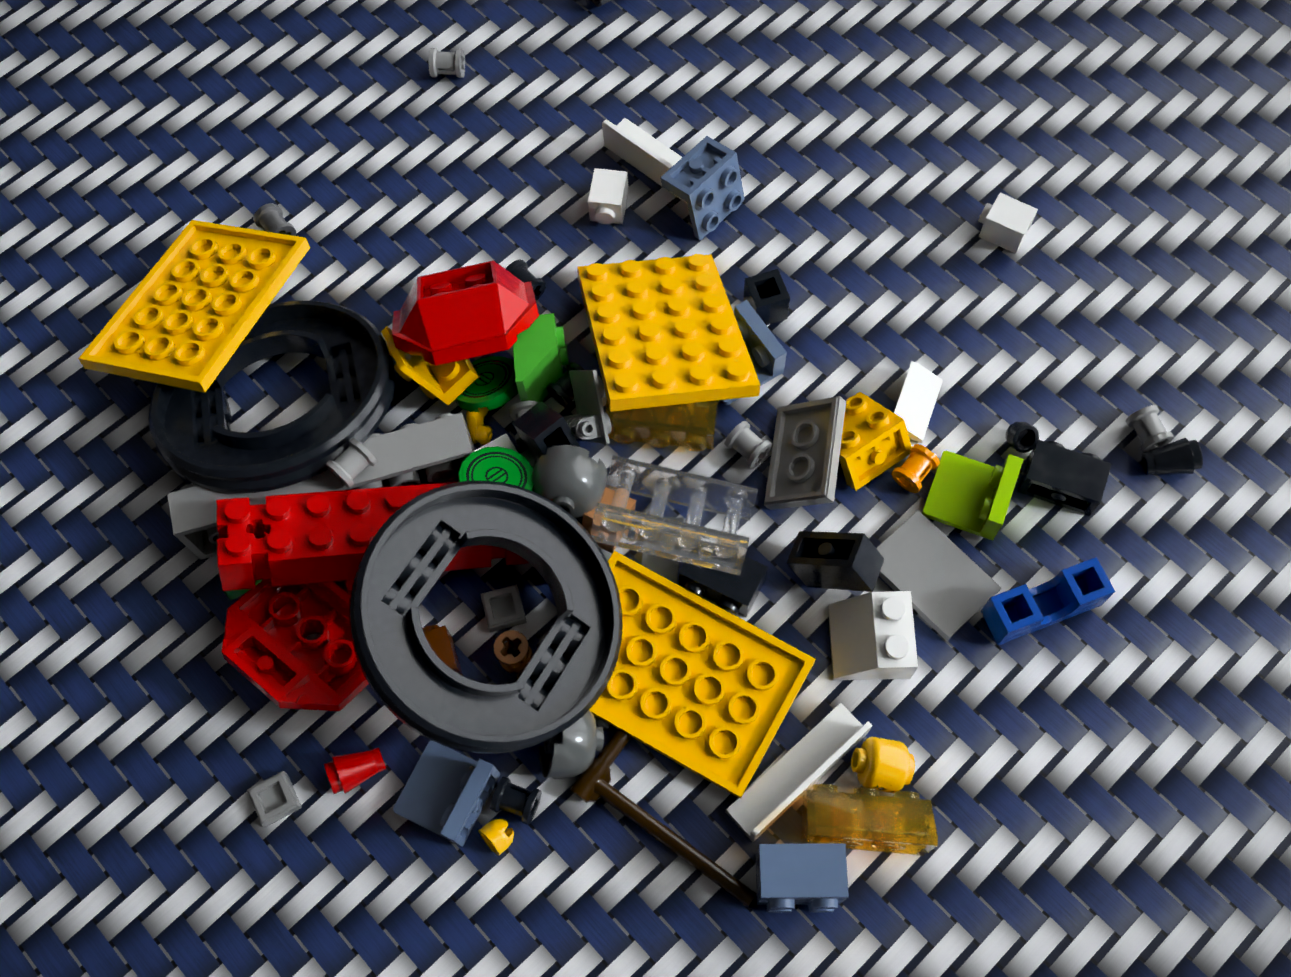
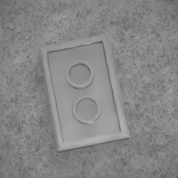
M841 396L778 407L764 506L770 510L834 502L846 401Z
M919 510L876 548L884 558L879 576L894 591H911L912 608L946 641L980 611L990 597L995 596L1001 590V587Z

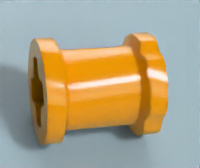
M915 444L909 450L910 455L902 466L894 468L891 473L896 483L912 493L920 491L923 479L930 470H934L940 464L938 457L922 445Z

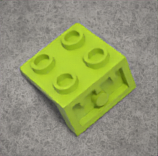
M944 451L922 514L926 518L993 541L1003 525L1024 459L1009 454L1003 466L995 465L994 467L949 451Z

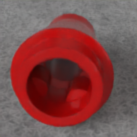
M379 747L368 751L332 756L333 761L324 764L334 794L344 791L346 794L377 773L386 770Z

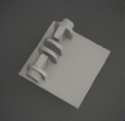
M570 370L569 374L577 414L564 416L565 421L576 439L610 444L608 434L611 433V422L608 414L603 409L602 398L604 397L605 389L601 377L597 376L596 370Z

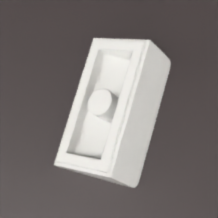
M911 361L894 413L904 419L909 439L922 443L943 380Z

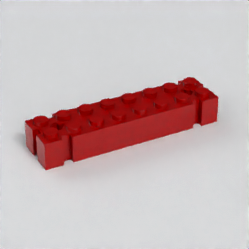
M458 482L265 496L266 504L250 505L249 497L216 500L217 528L219 533V539H217V560L223 591L256 588V580L271 579L272 587L352 580L355 577L357 567L365 550L391 515L404 504L425 492ZM473 545L460 548L444 571L491 567V560L496 558H505L506 566L529 564V562L503 548Z

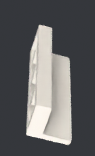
M626 118L617 126L607 119L602 122L604 146L662 186L660 177L675 165L682 156Z
M840 703L747 789L741 798L732 803L725 812L747 837L754 842L868 734L872 727L871 723L868 721L862 725Z

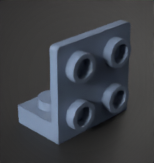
M709 136L701 140L660 177L663 188L687 202L694 236L699 240H702L709 232L714 231L719 223L732 211L737 210L744 201L737 153Z
M747 300L736 305L734 315L760 386L784 373L787 352ZM739 398L720 401L723 405L727 406Z
M430 740L395 803L393 811L463 847L500 776V772L494 765L480 758L477 762L447 746Z

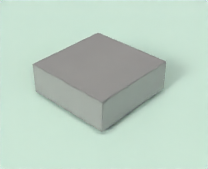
M517 584L481 594L490 632L527 623Z
M281 771L247 789L259 821L264 827L302 808L290 778L285 771Z

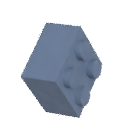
M845 843L759 844L755 854L757 905H767L768 913L792 912V909H795V905H808L809 912L814 913L834 912V909L838 908V904H841L849 897Z

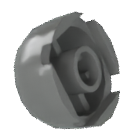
M572 445L553 446L547 449L545 455L541 457L539 455L535 460L532 475L533 492L551 500L574 518H581L583 514L592 511L601 502L608 473L605 464L600 459L597 463L594 459L590 458V451L582 447Z
M590 710L569 728L544 741V747L539 746L540 768L544 778L565 779L575 777L583 773L592 764L595 752L602 750L604 744L603 728L596 727L594 715Z

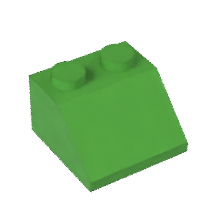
M554 313L539 315L528 329L517 335L518 340L513 344L515 382L521 401H543L549 395L546 386L551 382L555 383L563 375L562 365L569 364L563 326H556Z

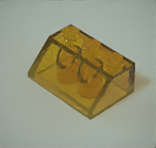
M606 400V413L611 422V433L608 436L609 439H613L617 443L631 444L633 442H644L657 448H666L669 445L682 446L687 450L695 452L714 449L718 400L610 412L608 401Z
M815 784L813 785V790L806 789L803 795L801 844L845 843L846 849L924 856L938 846V835L931 800L919 799V793L896 791L894 797L878 796V790L873 788H854V793L838 792V787L835 785Z

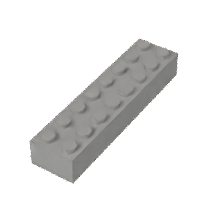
M447 413L438 416L433 421L422 424H406L400 427L399 430L385 434H372L363 445L374 455L378 462L374 466L368 465L353 480L354 485L350 489L343 485L329 470L288 487L256 493L219 492L195 484H188L181 487L178 491L167 494L173 535L200 560L217 556L219 533L217 528L216 500L249 497L250 505L266 504L265 496L459 482L458 473L461 464L474 452V443L463 414Z

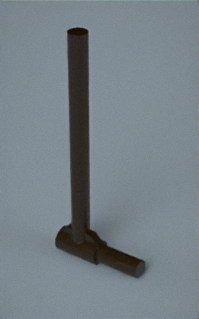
M618 729L597 758L594 757L592 764L579 776L570 788V791L586 803L597 801L599 797L748 908L756 896V892L609 784L611 782V769L609 767L632 737L625 731Z

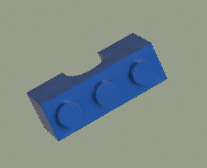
M1095 557L1061 570L1053 579L1037 587L1028 589L1027 585L1024 584L992 596L982 608L981 613L997 645H1001L1102 606L1116 591L1099 560Z

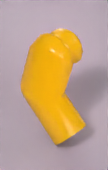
M487 407L478 408L479 412L467 411L466 423L473 443L479 442L482 445L489 443L492 439L493 430L490 426H484V417L489 411Z

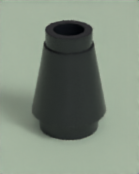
M1186 438L1147 453H1142L1141 456L1142 466L1146 475L1193 474L1195 469H1201L1203 466V456L1198 441H1188Z

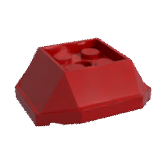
M494 260L417 277L401 310L393 311L392 337L395 348L410 355L423 356L424 361L435 366L509 350L518 340L517 335L528 329L539 317L531 281L522 282Z
M263 579L256 585V588L250 589L227 609L225 636L221 651L224 659L279 708L341 711L369 684L361 670L351 638L349 605L354 579L272 587L271 579ZM312 633L322 634L315 640L305 639Z

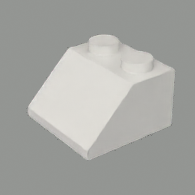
M911 591L869 592L828 605L833 680L911 679L918 668Z

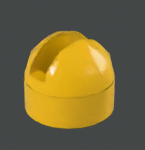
M494 819L478 830L487 846L498 856L509 848L514 838L513 828H507L509 823L504 819Z

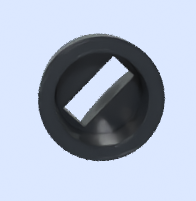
M1014 422L1006 430L1005 438L1011 448L1020 453H1026L1034 448L1039 439V433L1034 426L1027 422Z

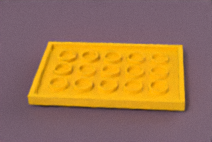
M191 220L78 358L85 369L206 393L310 249L307 239L293 235Z
M694 254L688 257L677 258L661 257L655 260L644 261L627 260L622 263L611 264L594 263L589 266L577 267L579 286L610 412L759 396L760 382L712 254Z
M614 550L608 563L613 572L621 601L622 640L613 674L605 690L589 710L594 716L603 719L611 726L625 731L632 738L735 797L741 798L816 659Z

